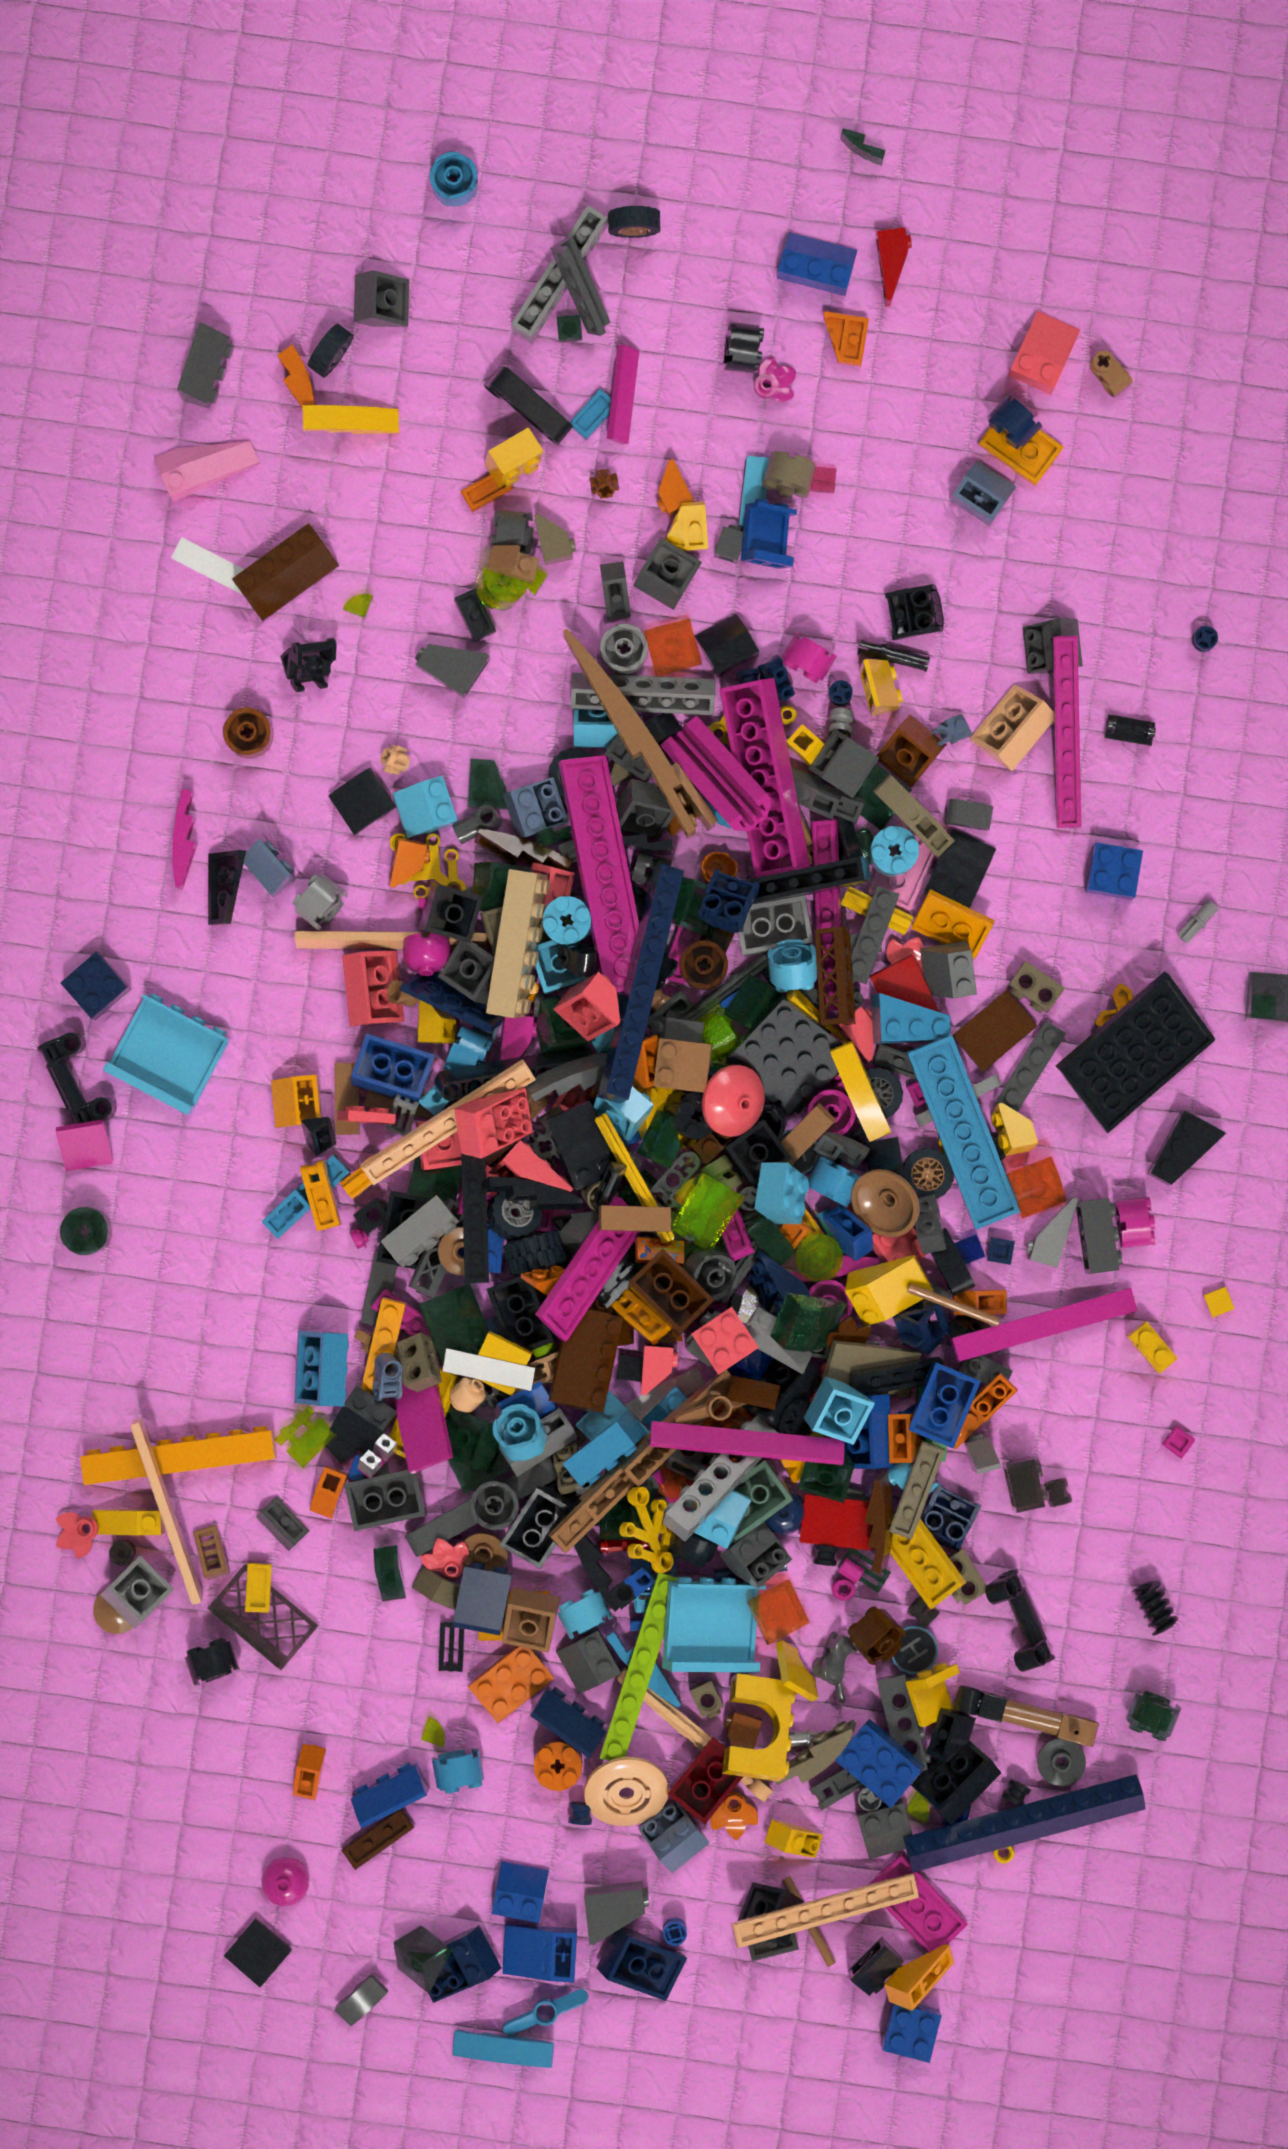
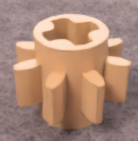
M393 744L390 748H385L380 757L381 764L385 765L383 771L396 775L406 771L410 764V757L405 754L407 749Z

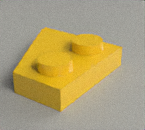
M705 501L680 504L665 540L682 551L708 549Z

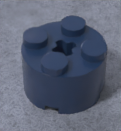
M1009 394L988 415L990 418L988 420L989 426L998 434L1001 432L1005 433L1006 441L1016 450L1019 447L1024 448L1043 427L1039 421L1036 423L1032 420L1034 415L1018 400L1014 398L1011 401V395Z

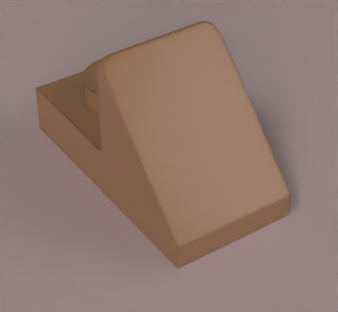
M518 545L492 546L486 569L532 583L535 578L539 558L520 553L521 546Z

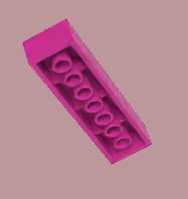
M774 678L720 688L731 753L771 799L768 817L758 823L753 830L747 831L755 878L810 867Z

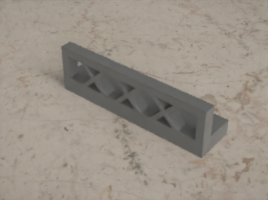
M567 237L552 246L550 250L587 333L601 336L606 333L604 327L611 322L574 238Z
M447 1198L445 1204L449 1209L453 1206L451 1212L459 1220L456 1228L463 1227V1215L457 1214L459 1203ZM444 1235L437 1240L435 1247L428 1251H423L408 1285L415 1289L417 1293L431 1298H435L447 1271L441 1264L438 1255L439 1244ZM423 1274L422 1279H421V1281H420V1283H419V1285H418L417 1283H418V1281H419L421 1275Z

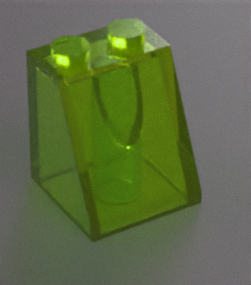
M699 1173L695 1176L671 1220V1226L674 1227L672 1231L683 1238L686 1235L694 1238L693 1243L705 1250L707 1247L714 1248L745 1197L706 1174Z

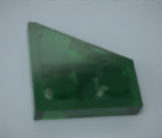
M469 760L467 807L479 808L483 805H490L494 809L507 810L502 795L507 793L506 786L498 773L499 770L494 760Z

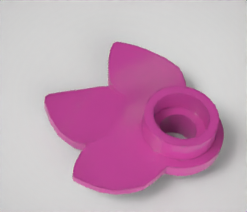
M774 357L765 359L758 367L759 376L754 382L755 393L761 398L772 397L779 402H786L792 399L794 393L788 386L794 381L796 370L789 366L778 367ZM762 383L768 384L770 388H765Z

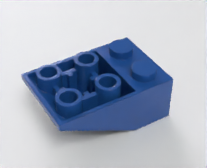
M505 1924L503 1974L545 1981L574 1982L577 1928Z

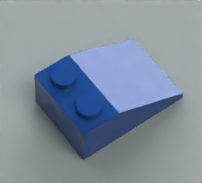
M932 1361L908 1430L954 1448L981 1381Z

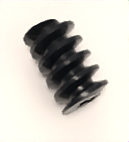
M1160 1581L1147 1582L1131 1591L1139 1592L1135 1601L1143 1600L1144 1602L1139 1609L1148 1610L1143 1616L1144 1619L1152 1618L1148 1627L1157 1628L1152 1633L1153 1636L1167 1631L1178 1621L1177 1616H1170L1174 1609L1166 1607L1170 1602L1169 1599L1162 1598L1165 1595V1591L1163 1589L1157 1590L1161 1585Z

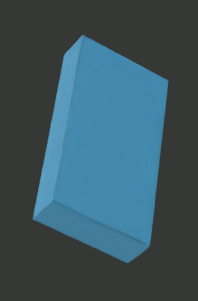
M600 388L570 421L573 429L585 440L610 415L611 397Z

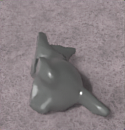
M833 1631L826 1642V1655L820 1658L817 1657L813 1661L812 1672L815 1677L834 1685L837 1698L841 1703H845L842 1683L845 1673V1660L850 1653L858 1651L851 1644L849 1637L842 1634L838 1636Z

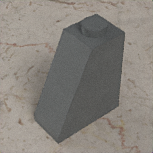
M428 644L426 649L422 647L415 657L417 662L415 664L418 669L462 698H465L491 659L488 654Z

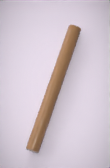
M910 1283L907 1293L997 1327L999 1324V1317Z
M791 1876L784 1878L782 1882L787 1891L802 1899ZM818 1927L809 1928L808 1931L827 1967L835 1964L836 1962Z

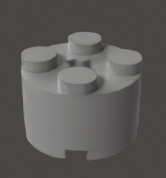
M619 624L606 631L600 643L603 664L608 670L618 675L637 673L644 666L648 657V643L641 630L631 624ZM624 645H627L630 652L621 654L618 648H623Z
M315 874L308 881L307 885L309 887L303 894L299 893L292 904L296 906L295 913L317 930H321L322 927L320 925L323 922L329 924L344 904L341 899L343 896L347 898L348 893L326 875L318 876Z

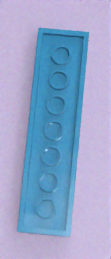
M951 1034L906 1052L974 1229H980L1019 1213V1207L953 1036Z

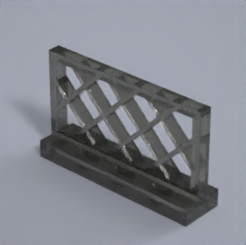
M244 1564L207 1609L281 1671L318 1625L272 1586L270 1588L272 1593V1603H270V1606H273L274 1620L259 1621V1612H256L257 1622H245L242 1619L241 1609L245 1608V1606H241L240 1592L246 1591V1588L240 1589L239 1578L245 1571L247 1572V1565ZM237 1582V1589H231ZM237 1592L238 1606L228 1607L221 1599L226 1593ZM275 1596L282 1602L275 1603ZM287 1605L290 1608L291 1618L276 1620L275 1606ZM239 1609V1616L232 1610ZM293 1611L301 1618H293ZM304 1620L311 1628L306 1634L295 1635L294 1621ZM291 1621L292 1636L278 1637L277 1623ZM274 1623L275 1637L264 1638L260 1634V1624ZM256 1624H257V1631H256L254 1628H252L250 1625H256ZM302 1637V1639L296 1645L295 1638ZM292 1638L293 1649L286 1656L279 1650L278 1640ZM270 1640H275V1641H276V1647H275L273 1644H271L269 1641H270Z

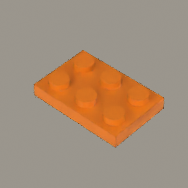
M515 1646L467 1686L494 1720L499 1723L552 1681L554 1676L532 1649Z

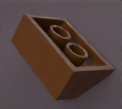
M664 1249L653 1257L627 1285L654 1313L669 1325L678 1337L714 1301Z

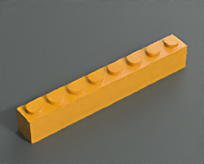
M267 1425L253 1427V1432L243 1433V1429L230 1430L227 1436H220L219 1432L205 1434V1439L196 1440L195 1435L181 1437L182 1442L172 1443V1439L158 1440V1445L152 1446L161 1475L277 1458L274 1430H267ZM136 1443L133 1444L134 1448L125 1450L124 1445L110 1447V1452L103 1453L100 1452V1448L86 1450V1455L80 1456L83 1485L148 1477Z

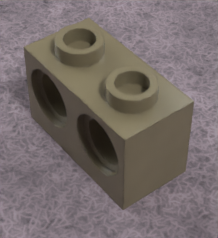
M1027 961L1023 962L1007 985L1011 988L1010 993L1020 1000L1024 997L1031 1002L1029 1006L1040 1014L1042 1011L1045 1013L1049 1012L1065 989ZM1020 976L1030 978L1031 985L1029 988L1025 989L1019 985ZM1045 989L1049 991L1051 998L1048 1002H1042L1039 999L1038 993L1040 990Z
M418 1333L397 1342V1358L403 1368L402 1382L405 1387L420 1392L442 1382L434 1339L432 1337Z
M961 1547L958 1551L956 1550L948 1555L951 1562H960L961 1569L959 1573L966 1582L970 1581L974 1584V1590L970 1594H964L960 1587L952 1596L957 1603L962 1601L964 1605H967L985 1593L986 1584Z

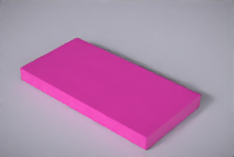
M402 1382L401 1399H395L394 1397L393 1399L408 1471L414 1474L453 1458L438 1384L416 1392L405 1387Z
M900 1853L869 1884L912 1873L910 1862ZM917 1871L913 1872L919 1898L885 1908L929 1953L944 1944L948 1945L968 1923Z

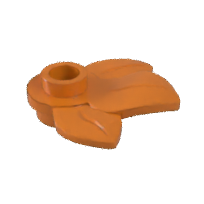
M732 1791L710 1818L712 1830L725 1826L728 1834L735 1840L742 1836L746 1824H758L756 1809L746 1803L744 1796L736 1791ZM732 1799H736L738 1801V1805L736 1807H731L729 1805V1802Z

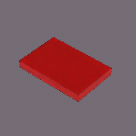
M909 955L870 975L869 978L877 994L881 993L939 1012L913 955Z
M805 1494L804 1518L801 1524L799 1542L871 1551L872 1548L868 1547L873 1525L864 1522L870 1501Z

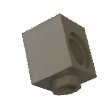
M711 1678L689 1688L701 1717L707 1715L709 1719L721 1713L720 1709L724 1706ZM705 1694H711L714 1697V1702L710 1706H705L700 1701L701 1697Z

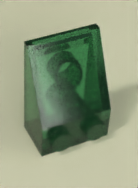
M787 1293L770 1337L785 1350L807 1352L828 1347L826 1343L828 1333L837 1331L847 1302Z
M449 1407L445 1420L453 1453L451 1460L489 1473L499 1445L493 1435V1422Z

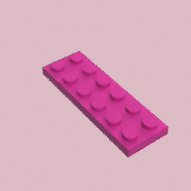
M617 1196L609 1204V1206H628L622 1198ZM598 1220L536 1312V1316L560 1340L567 1342L640 1231L599 1230Z

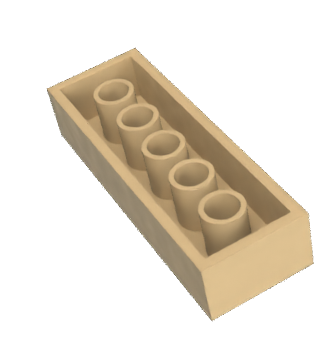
M509 869L486 1009L488 1014L524 1018L526 1013L528 1014L530 1011L531 1000L528 999L529 990L533 989L535 981L532 971L533 966H536L539 954L536 952L537 942H540L542 938L540 922L546 909V904H543L545 894H548L550 888V880H547L548 875Z

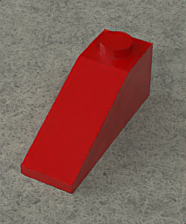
M905 227L880 230L876 233L875 238L885 307L891 305L907 258L908 249L912 248L910 234L906 235Z

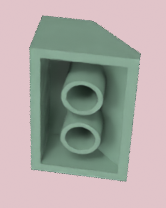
M764 1460L753 1468L734 1489L752 1499L733 1539L734 1542H737L794 1500L784 1479L770 1460Z

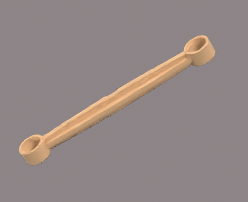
M625 1667L621 1671V1674H619L616 1677V1679L622 1685L628 1669L627 1667ZM647 1687L643 1701L682 1736L687 1737L701 1750L712 1737L671 1703ZM743 1777L740 1780L749 1791L763 1802L774 1791L762 1779Z

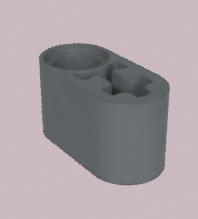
M949 799L945 823L989 831L994 806L959 799Z

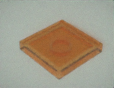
M690 618L644 630L651 661L657 677L702 665Z
M789 1579L746 1601L767 1645L810 1623Z

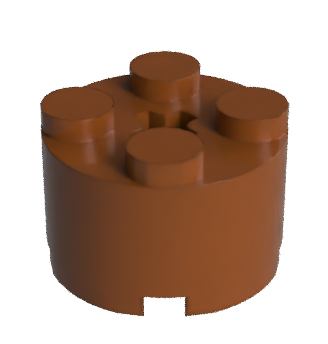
M244 707L233 711L227 718L223 726V737L228 747L237 756L252 759L263 755L270 749L273 742V728L263 713L250 707ZM247 728L254 732L250 738L243 735L246 733Z

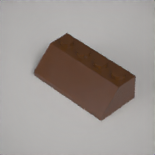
M308 523L237 574L232 580L263 622L335 570L339 565Z
M587 1310L567 1342L561 1340L548 1401L586 1412L604 1413L623 1318L604 1312Z

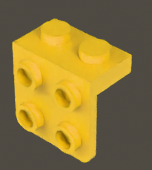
M946 1662L935 1664L932 1666L933 1669L917 1673V1677L905 1682L920 1727H926L936 1722L941 1708L953 1709L945 1680L960 1673L957 1664L947 1665Z

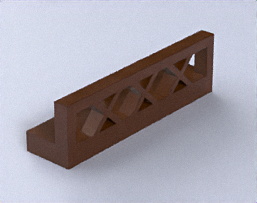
M843 926L815 929L821 1025H854L856 1021L850 929ZM833 933L834 943L827 949L822 944V934ZM829 955L835 960V967L830 973L824 969V961ZM830 980L837 984V991L832 997L825 992V986ZM832 1003L838 1008L839 1018L827 1019V1009Z

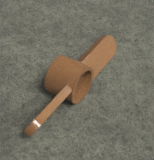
M713 1394L705 1399L703 1405L678 1413L674 1417V1423L690 1425L709 1417L716 1420H724L730 1416L732 1409L746 1404L730 1401L728 1395ZM721 1399L724 1403V1409L720 1415L714 1416L711 1406L715 1400Z

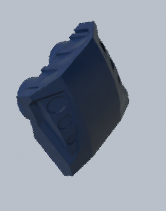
M715 869L706 887L703 901L698 911L699 918L713 927L731 933L743 932L747 915L758 894L760 883H751L721 873L719 869Z
M940 1484L934 1489L920 1519L938 1544L958 1551L981 1505L968 1501L942 1487L943 1485Z

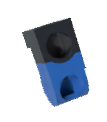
M643 1566L609 1590L608 1593L622 1610L656 1581L645 1566Z

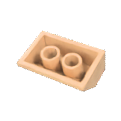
M1014 684L970 737V740L997 763L1013 771L1052 724L1054 712L1044 700Z

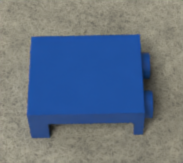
M755 499L754 503L745 504L741 561L777 569L793 567L794 557L786 556L789 517L797 515V510L789 508V505L785 503L769 504L767 499Z

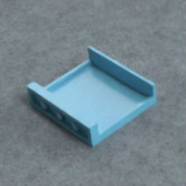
M151 993L148 997L143 994V1000L110 1062L106 1063L103 1071L190 1116L230 1039L225 1037L227 1032L215 1026L213 1030L205 1027L206 1021L193 1015L192 1019L184 1016L185 1010L174 1004L170 1008L162 1004L164 999Z
M677 1577V1581H668L662 1668L671 1672L760 1673L761 1663L754 1661L759 1589H766V1585L755 1588L744 1580L743 1582H736L735 1578L727 1577L721 1578V1582L714 1581V1578L700 1577L699 1581H692L690 1577Z

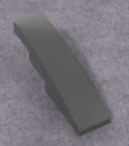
M608 1052L576 1059L545 1071L536 1076V1080L525 1088L534 1102L554 1090L561 1096L579 1084L583 1090H586L602 1080Z

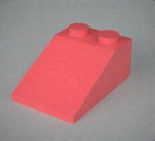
M1037 311L1008 376L1051 395L1080 329Z

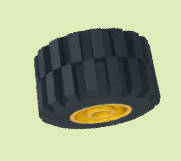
M553 1230L506 1243L503 1249L510 1275L517 1276L521 1273L531 1272L534 1269H542L566 1262L568 1255L559 1234L560 1231Z

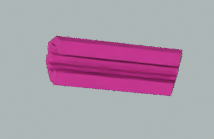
M696 715L685 724L686 726L682 731H679L673 738L670 736L659 746L674 764L677 762L692 784L733 830L751 831L758 823L768 817L771 799Z

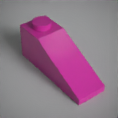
M505 1017L500 1060L522 1057L532 1043V1037H537L538 1023H534V1017Z

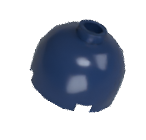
M789 1489L794 1500L764 1521L772 1533L776 1535H789L801 1527L804 1518V1501L795 1490Z

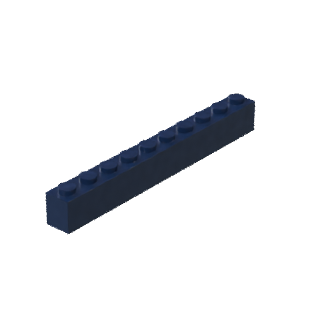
M660 864L652 871L619 1006L620 1023L614 1027L597 1096L599 1098L618 1104L629 1100L684 870Z
M1135 1774L906 1836L903 1839L913 1873L1146 1810L1144 1794L1138 1776Z

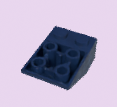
M759 1251L747 1276L749 1286L754 1288L758 1296L759 1305L766 1312L779 1318L790 1331L804 1328L815 1304L806 1285L765 1253Z
M480 1925L466 1930L411 1959L433 2003L489 1980L501 1969Z

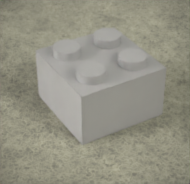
M139 1555L107 1587L101 1596L135 1629L174 1588Z

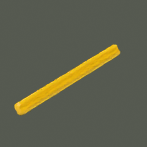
M603 1113L596 1117L595 1122L617 1162L627 1166L624 1174L642 1207H659L608 1114ZM672 1230L671 1232H657L662 1243H668L675 1238Z

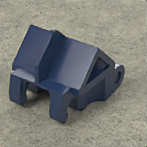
M922 1299L907 1308L906 1313L893 1316L902 1344H907L928 1355L943 1340V1336L949 1334L950 1322L947 1320L943 1306L926 1299ZM935 1313L938 1323H931L928 1319Z

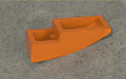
M292 344L279 353L277 357L289 373V376L283 379V381L303 409L302 405H316L315 396L308 372Z

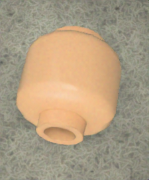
M471 1377L462 1378L450 1391L451 1404L456 1410L463 1412H472L486 1397L483 1383Z

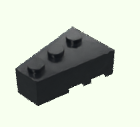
M1185 1110L1180 1111L1147 1174L1166 1185H1172L1213 1147L1226 1132Z

